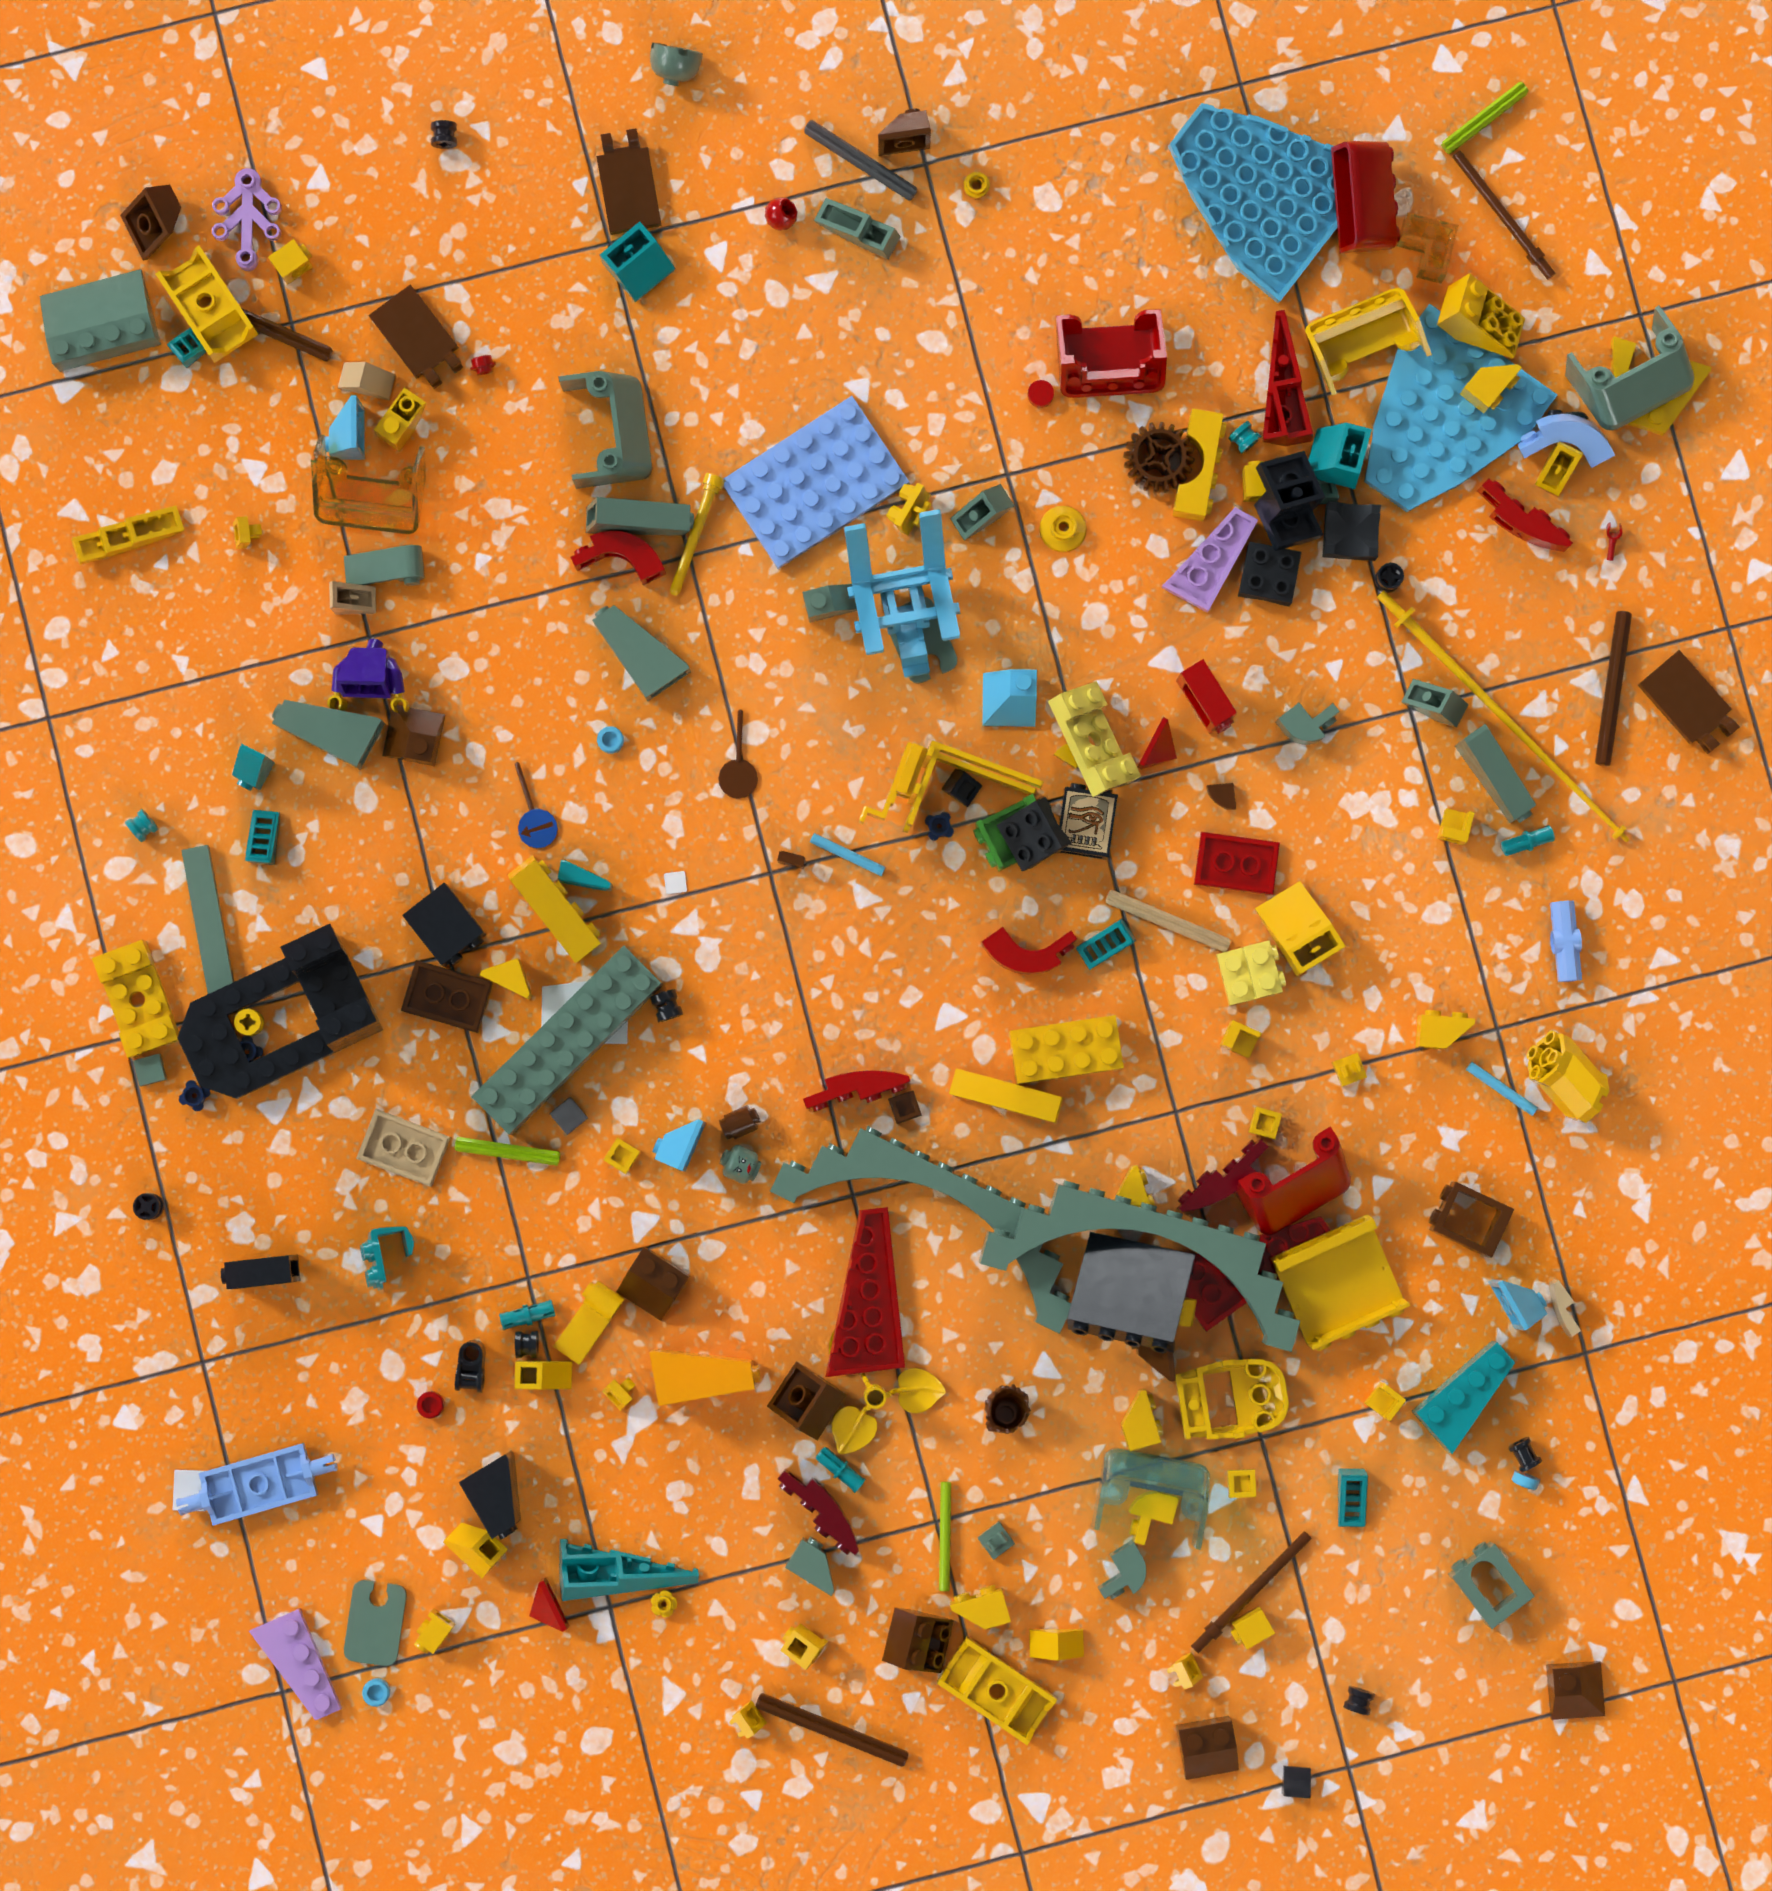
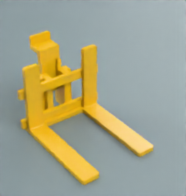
M933 740L928 749L919 744L908 742L882 812L864 806L859 823L863 825L866 815L885 821L890 806H893L896 796L908 799L907 804L912 805L903 832L908 833L910 826L912 827L936 760L1029 795H1035L1037 791L1033 787L939 752L1040 789L1044 781ZM921 767H924L926 769L920 784L916 783Z

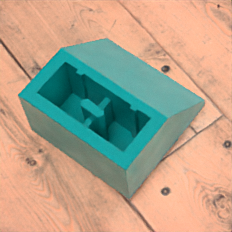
M638 222L599 254L602 264L635 303L676 270L661 246L641 222Z
M1347 422L1318 428L1309 456V462L1316 478L1321 481L1355 489L1372 429Z

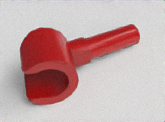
M1609 522L1606 526V533L1609 537L1607 560L1613 561L1617 539L1622 536L1623 531L1620 523L1618 532H1610L1611 522Z

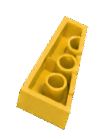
M532 855L507 875L573 961L577 963L601 944L598 940L601 934L592 922L588 925L581 918L584 912L576 902L570 904L566 899L565 895L568 892L559 880L554 883L548 876L552 871L543 860L538 862Z

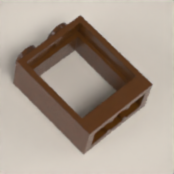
M1451 1182L1450 1186L1446 1184L1440 1195V1199L1443 1201L1439 1210L1435 1208L1429 1218L1428 1223L1432 1224L1429 1230L1485 1257L1492 1258L1514 1209L1458 1182ZM1458 1192L1497 1209L1481 1245L1443 1228Z

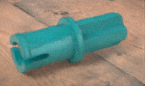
M1549 825L1532 832L1524 831L1520 836L1502 841L1501 849L1505 856L1524 850L1532 851L1536 846L1555 841L1554 832Z
M827 1447L822 1448L817 1454L816 1460L834 1474L833 1478H839L854 1493L865 1482V1478H862L847 1465L848 1461L843 1462Z

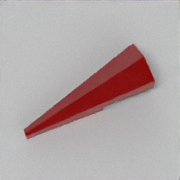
M1285 310L1276 311L1263 442L1286 447L1311 442L1313 430L1301 386L1302 378Z

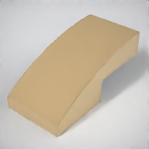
M1552 1280L1549 1282L1554 1312L1565 1334L1573 1337L1581 1331L1566 1310L1574 1301L1559 1280Z

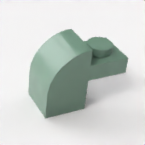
M1298 703L1278 718L1275 723L1291 741L1302 745H1310L1319 742L1325 737L1320 727L1326 730L1337 721L1334 716L1340 711L1332 703L1312 719L1302 705Z
M1131 1540L1109 1554L1120 1573L1097 1586L1104 1599L1107 1597L1111 1599L1118 1597L1125 1592L1123 1587L1127 1585L1134 1594L1142 1587L1145 1581V1561Z

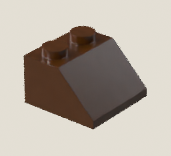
M643 1247L616 1292L662 1321L690 1275L647 1247Z
M796 1361L767 1407L797 1430L818 1441L846 1397V1394Z
M1229 1716L1176 1725L1186 1780L1239 1770L1237 1745L1232 1720Z

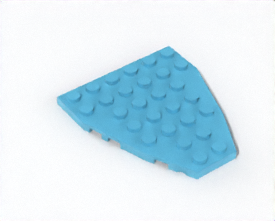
M1201 103L1168 145V148L1193 202L1236 269L1276 303H1279L1337 229L1331 147L1333 145L1328 143L1322 144L1312 140L1310 136L1305 134L1299 135L1288 130L1289 128L1251 114L1248 116L1234 113L1233 110L1217 109L1212 105Z
M1431 304L1427 306L1419 319L1432 355L1427 357L1421 345L1412 351L1397 348L1392 369L1390 370L1386 388L1373 424L1368 466L1364 479L1366 484L1405 512H1409L1419 505L1436 498L1438 495L1458 487L1485 468L1489 463L1521 442V437L1532 431L1537 424L1536 421L1543 416L1557 396L1555 392L1521 369L1517 374L1520 379L1511 390L1505 388L1500 394L1503 400L1494 410L1489 407L1483 414L1462 397L1460 392L1480 368L1515 364L1503 355L1455 340L1437 325L1441 311Z

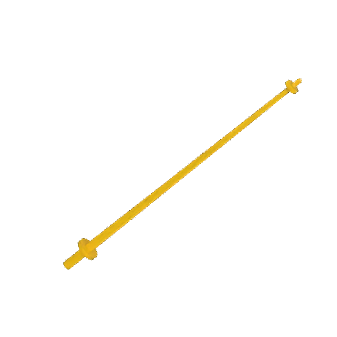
M1385 590L1376 597L1398 619L1393 625L1396 629L1403 623L1615 831L1612 834L1614 839L1620 836L1625 842L1629 841V838L1623 833L1627 828L1624 825L1618 828L1410 616L1415 611L1413 607L1406 612Z

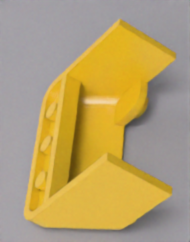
M1401 288L1390 289L1310 323L1305 329L1323 378L1332 396L1337 394L1333 382L1340 381L1345 377L1349 370L1348 363L1396 344L1401 350L1412 351L1421 345L1427 357L1432 355L1421 321L1405 291Z

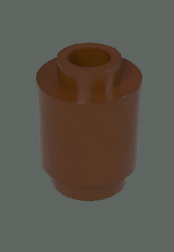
M748 1105L725 1114L724 1118L719 1120L727 1140L730 1138L737 1139L757 1130V1124L761 1122L756 1109H750Z

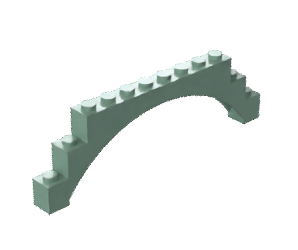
M867 1126L866 1130L860 1128L847 1157L842 1155L843 1149L829 1143L828 1147L822 1145L808 1174L804 1172L805 1166L792 1160L789 1165L783 1163L770 1192L795 1203L798 1196L836 1182L861 1178L903 1180L924 1185L954 1198L974 1211L993 1229L998 1228L1010 1232L1009 1237L1011 1238L1014 1236L1021 1208L1026 1205V1203L1014 1197H1011L1010 1201L1000 1197L1002 1192L987 1185L986 1189L977 1186L978 1180L963 1173L962 1177L953 1174L954 1168L939 1161L937 1166L929 1162L930 1156L918 1150H915L914 1154L904 1150L906 1144L891 1138L890 1142L880 1138L882 1133ZM1041 1244L1025 1252L1016 1260L1024 1272L1032 1292L1037 1312L1034 1321L1060 1334L1069 1314L1071 1303L1068 1301L1070 1297L1057 1290L1053 1295L1050 1293V1290L1063 1263L1058 1261L1059 1255L1047 1249L1044 1254L1039 1252L1043 1245Z
M1064 1180L1063 1185L1056 1183L1048 1214L1044 1213L1045 1208L1029 1204L1028 1209L1021 1208L1013 1238L1009 1237L1010 1232L995 1228L994 1232L987 1231L978 1262L1004 1271L1007 1270L1008 1264L1019 1256L1047 1241L1087 1230H1135L1159 1235L1175 1241L1204 1257L1233 1283L1257 1319L1264 1335L1262 1343L1292 1352L1300 1320L1293 1318V1312L1279 1308L1278 1313H1275L1283 1282L1276 1279L1278 1274L1262 1270L1261 1275L1258 1274L1266 1243L1259 1241V1235L1245 1232L1244 1236L1233 1234L1234 1228L1219 1224L1218 1229L1208 1226L1209 1221L1193 1217L1192 1222L1182 1219V1213L1167 1210L1166 1214L1156 1212L1157 1206L1142 1202L1141 1207L1131 1205V1199L1116 1195L1115 1200L1104 1197V1191L1090 1188L1089 1192L1079 1190L1080 1184Z

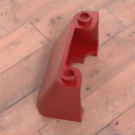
M1161 309L1143 310L1135 316L1134 325L1082 328L1081 319L1075 315L1056 316L1060 390L1064 396L1079 398L1158 392L1164 388L1167 353Z
M1331 1126L1315 1136L1313 1150L1317 1158L1300 1170L1272 1185L1265 1174L1260 1172L1251 1173L1238 1181L1236 1196L1261 1233L1265 1235L1276 1234L1348 1190L1351 1184V1176L1341 1144Z

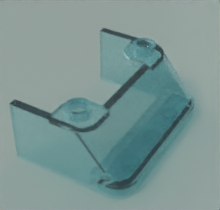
M1112 1448L1108 1450L1104 1455L1091 1524L1093 1529H1100L1104 1504L1119 1505L1123 1503L1128 1496L1129 1486L1182 1496L1181 1511L1183 1515L1190 1520L1196 1521L1192 1546L1195 1549L1201 1550L1209 1505L1210 1474L1208 1469L1202 1464L1129 1451L1127 1449Z

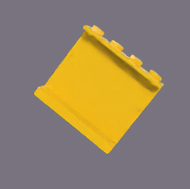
M1367 1214L1270 1258L1279 1280L1283 1282L1282 1288L1294 1316L1300 1320L1299 1328L1305 1342L1312 1350L1326 1349L1331 1346L1332 1341L1338 1338H1350L1356 1334V1330L1363 1327H1374L1380 1323V1319L1387 1316L1396 1317L1404 1312V1308L1410 1306L1409 1302L1402 1297L1374 1229L1377 1226L1374 1218Z

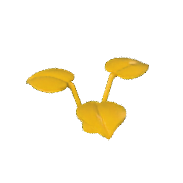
M833 1331V1333H832V1335H831V1338H830V1341H829V1356H830V1351H831V1346H832L834 1331ZM910 1368L899 1374L898 1385L900 1388H894L885 1392L880 1385H871L865 1373H859L867 1387L864 1391V1399L867 1405L861 1412L854 1406H846L838 1410L834 1415L832 1433L838 1453L847 1454L855 1452L866 1446L874 1438L877 1431V1421L873 1416L865 1413L871 1408H881L885 1404L886 1398L899 1393L898 1401L904 1410L910 1413H922L931 1408L946 1393L944 1386L931 1373L920 1368Z

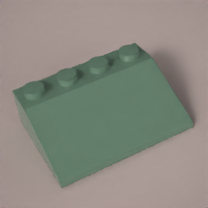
M141 269L40 296L49 354L52 364L60 372L161 345Z

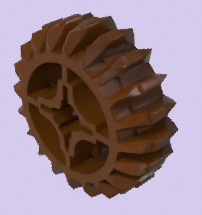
M1160 422L1158 429L1155 428L1154 423H1149V431L1141 426L1139 428L1140 435L1137 433L1131 435L1134 442L1126 443L1125 447L1130 451H1126L1123 454L1124 458L1129 459V461L1124 463V468H1133L1128 472V477L1132 478L1137 475L1134 484L1138 486L1143 481L1145 483L1143 490L1147 491L1151 485L1154 486L1153 493L1156 494L1159 491V486H1162L1164 493H1168L1169 484L1174 489H1177L1179 486L1177 480L1185 483L1187 480L1185 474H1191L1192 468L1188 465L1193 464L1195 458L1187 456L1194 452L1193 447H1185L1189 444L1190 439L1185 438L1181 440L1180 438L1184 432L1179 430L1176 434L1173 433L1175 426L1172 424L1168 430H1165L1164 422ZM1153 439H1163L1170 442L1171 444L1168 446H1161L1156 442V440L1153 441ZM1145 443L1149 457L1139 464L1138 450ZM1178 452L1180 465L1173 473L1170 469L1169 459L1173 457L1174 453ZM1155 453H1159V455L1162 454L1164 456V459L1161 463L1159 462V460L1157 462L1153 460ZM1156 469L1165 476H1152L1145 472V470Z

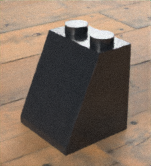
M511 1450L459 1482L491 1539L496 1536L503 1539L518 1529L516 1524L521 1520L515 1456Z

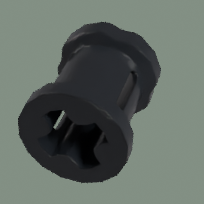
M1529 1437L1522 1438L1508 1447L1509 1451L1513 1452L1518 1460L1521 1472L1527 1471L1542 1462L1541 1457H1537L1531 1447Z

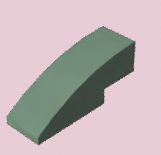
M825 198L814 219L815 223L843 239L888 260L900 239V235L895 228L873 220L869 214Z

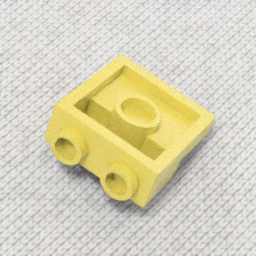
M1270 940L1216 954L1229 1006L1283 992L1282 987L1286 986L1283 971H1277L1275 961L1279 960V954L1276 945L1271 946Z

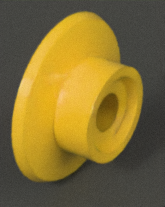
M1057 506L1045 513L1041 519L1039 530L1043 542L1050 549L1057 552H1069L1079 547L1084 541L1087 527L1085 519L1079 511L1069 506ZM1066 524L1068 530L1061 531L1059 525Z

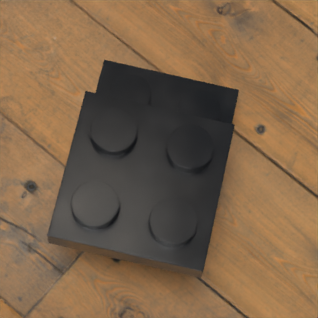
M1305 451L1259 463L1256 470L1266 492L1254 506L1274 550L1278 551L1319 539L1323 533L1313 510L1324 500L1325 495Z

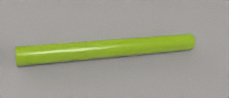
M941 1482L939 1591H950L951 1482Z

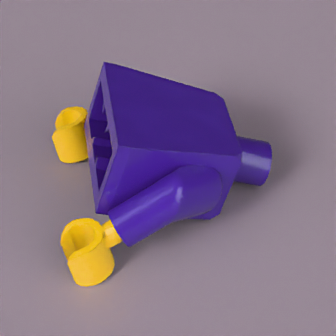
M368 640L366 648L353 647L350 649L347 657L334 667L331 689L334 695L327 701L329 708L335 709L336 702L339 700V710L345 711L348 703L343 697L391 698V695L394 694L395 698L391 702L392 710L398 713L397 704L402 701L404 711L408 712L410 705L402 696V693L405 692L402 672L396 660L390 658L388 650L383 648V643L380 640Z

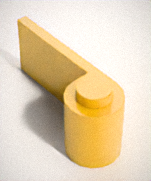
M597 1281L596 1284L590 1282L582 1293V1296L585 1297L582 1306L553 1346L579 1365L625 1300L600 1281Z

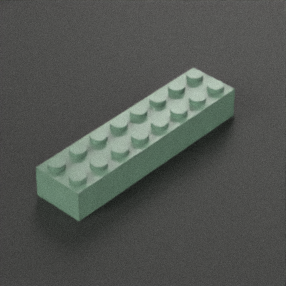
M623 946L471 1097L509 1135H513L663 984Z

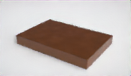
M416 960L401 1011L479 1033L493 982Z

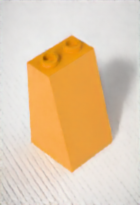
M655 1349L649 1352L658 1406L753 1390L757 1387L756 1383L761 1381L759 1366L753 1365L752 1359Z

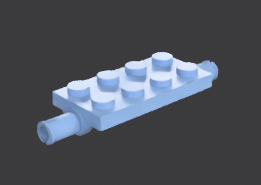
M301 1443L199 1473L201 1490H199L198 1494L176 1499L177 1507L188 1504V1506L178 1509V1512L182 1516L203 1509L208 1511L212 1525H217L317 1496L315 1476L338 1471L337 1463L325 1465L336 1461L334 1454H330L329 1456L311 1461L308 1458L305 1443Z

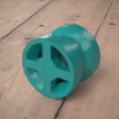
M1249 421L1239 426L1228 437L1231 442H1235L1239 446L1238 450L1241 454L1249 450L1262 437L1251 429L1252 425Z
M143 809L137 812V816L134 819L125 821L129 830L140 842H144L149 833H155L159 830L155 822Z

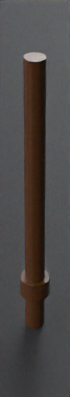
M1461 151L1457 152L1452 158L1528 254L1526 258L1532 265L1538 267L1547 280L1552 278L1556 273L1544 259L1545 254L1542 250L1533 245Z
M1303 1531L1214 1623L1211 1621L1204 1628L1206 1631L1191 1647L1199 1654L1213 1638L1216 1640L1223 1633L1221 1630L1312 1538Z

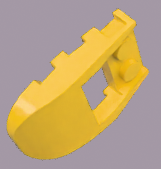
M1229 1359L1175 1375L1185 1439H1191V1437H1206L1207 1439L1245 1438L1246 1435L1256 1432L1261 1433L1278 1426L1288 1412L1289 1402L1284 1375L1270 1361L1263 1359ZM1229 1371L1238 1424L1211 1428L1203 1375Z

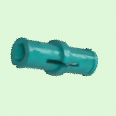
M552 1300L528 1306V1304L522 1305L523 1308L499 1314L503 1330L527 1324V1326L533 1325L532 1322L556 1316Z

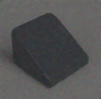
M956 768L942 787V790L968 807L983 785L965 771Z
M569 1097L550 1113L551 1117L567 1135L588 1119L572 1097Z
M1283 1765L1281 1791L1283 1796L1311 1798V1768Z

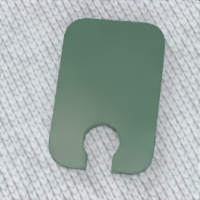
M924 597L926 608L935 607L931 599ZM911 602L906 603L902 606L911 605ZM936 618L929 620L930 627L923 628L922 630L927 654L938 657L942 674L955 668L957 665V655L950 640H942L938 619ZM891 634L890 637L901 660L896 634ZM929 674L908 677L910 681L917 684L931 679Z
M361 1580L354 1585L352 1590L344 1655L353 1662L381 1666L392 1665L397 1660L407 1597L406 1590L401 1585L388 1583L386 1590L388 1594L387 1603L383 1606H376L370 1600V1594L374 1590L375 1581Z

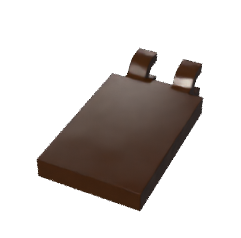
M636 128L626 130L628 147L614 149L611 133L600 135L604 155L596 157L610 235L627 232L638 222H641L646 229L662 226L648 147L640 148Z
M411 284L369 314L370 319L417 379L424 375L433 389L442 384L439 376L433 370L445 360L454 373L463 368L461 362L453 353L458 349L457 344Z
M1680 650L1638 684L1639 688L1689 744L1696 740L1707 754L1720 745L1710 735L1714 729L1719 726L1728 737L1740 728L1732 718L1726 715L1732 710Z

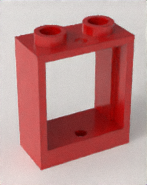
M1204 659L1182 671L1176 682L1208 733L1211 734L1216 731L1217 734H1220L1231 727L1237 712Z

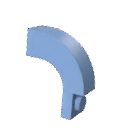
M1555 414L1537 420L1536 423L1540 430L1536 433L1535 431L1526 433L1521 437V442L1518 443L1524 459L1559 441L1573 444L1583 452L1591 468L1615 456L1607 438L1595 424L1585 418L1571 414Z

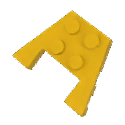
M1614 336L1611 340V371H1613V375L1616 378L1630 370V363L1637 343ZM1690 360L1694 373L1692 388L1627 425L1663 436L1710 373L1712 367Z

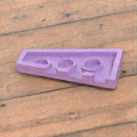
M1235 507L1161 588L1208 613L1258 519Z
M301 1608L249 1630L250 1634L315 1720L342 1708Z

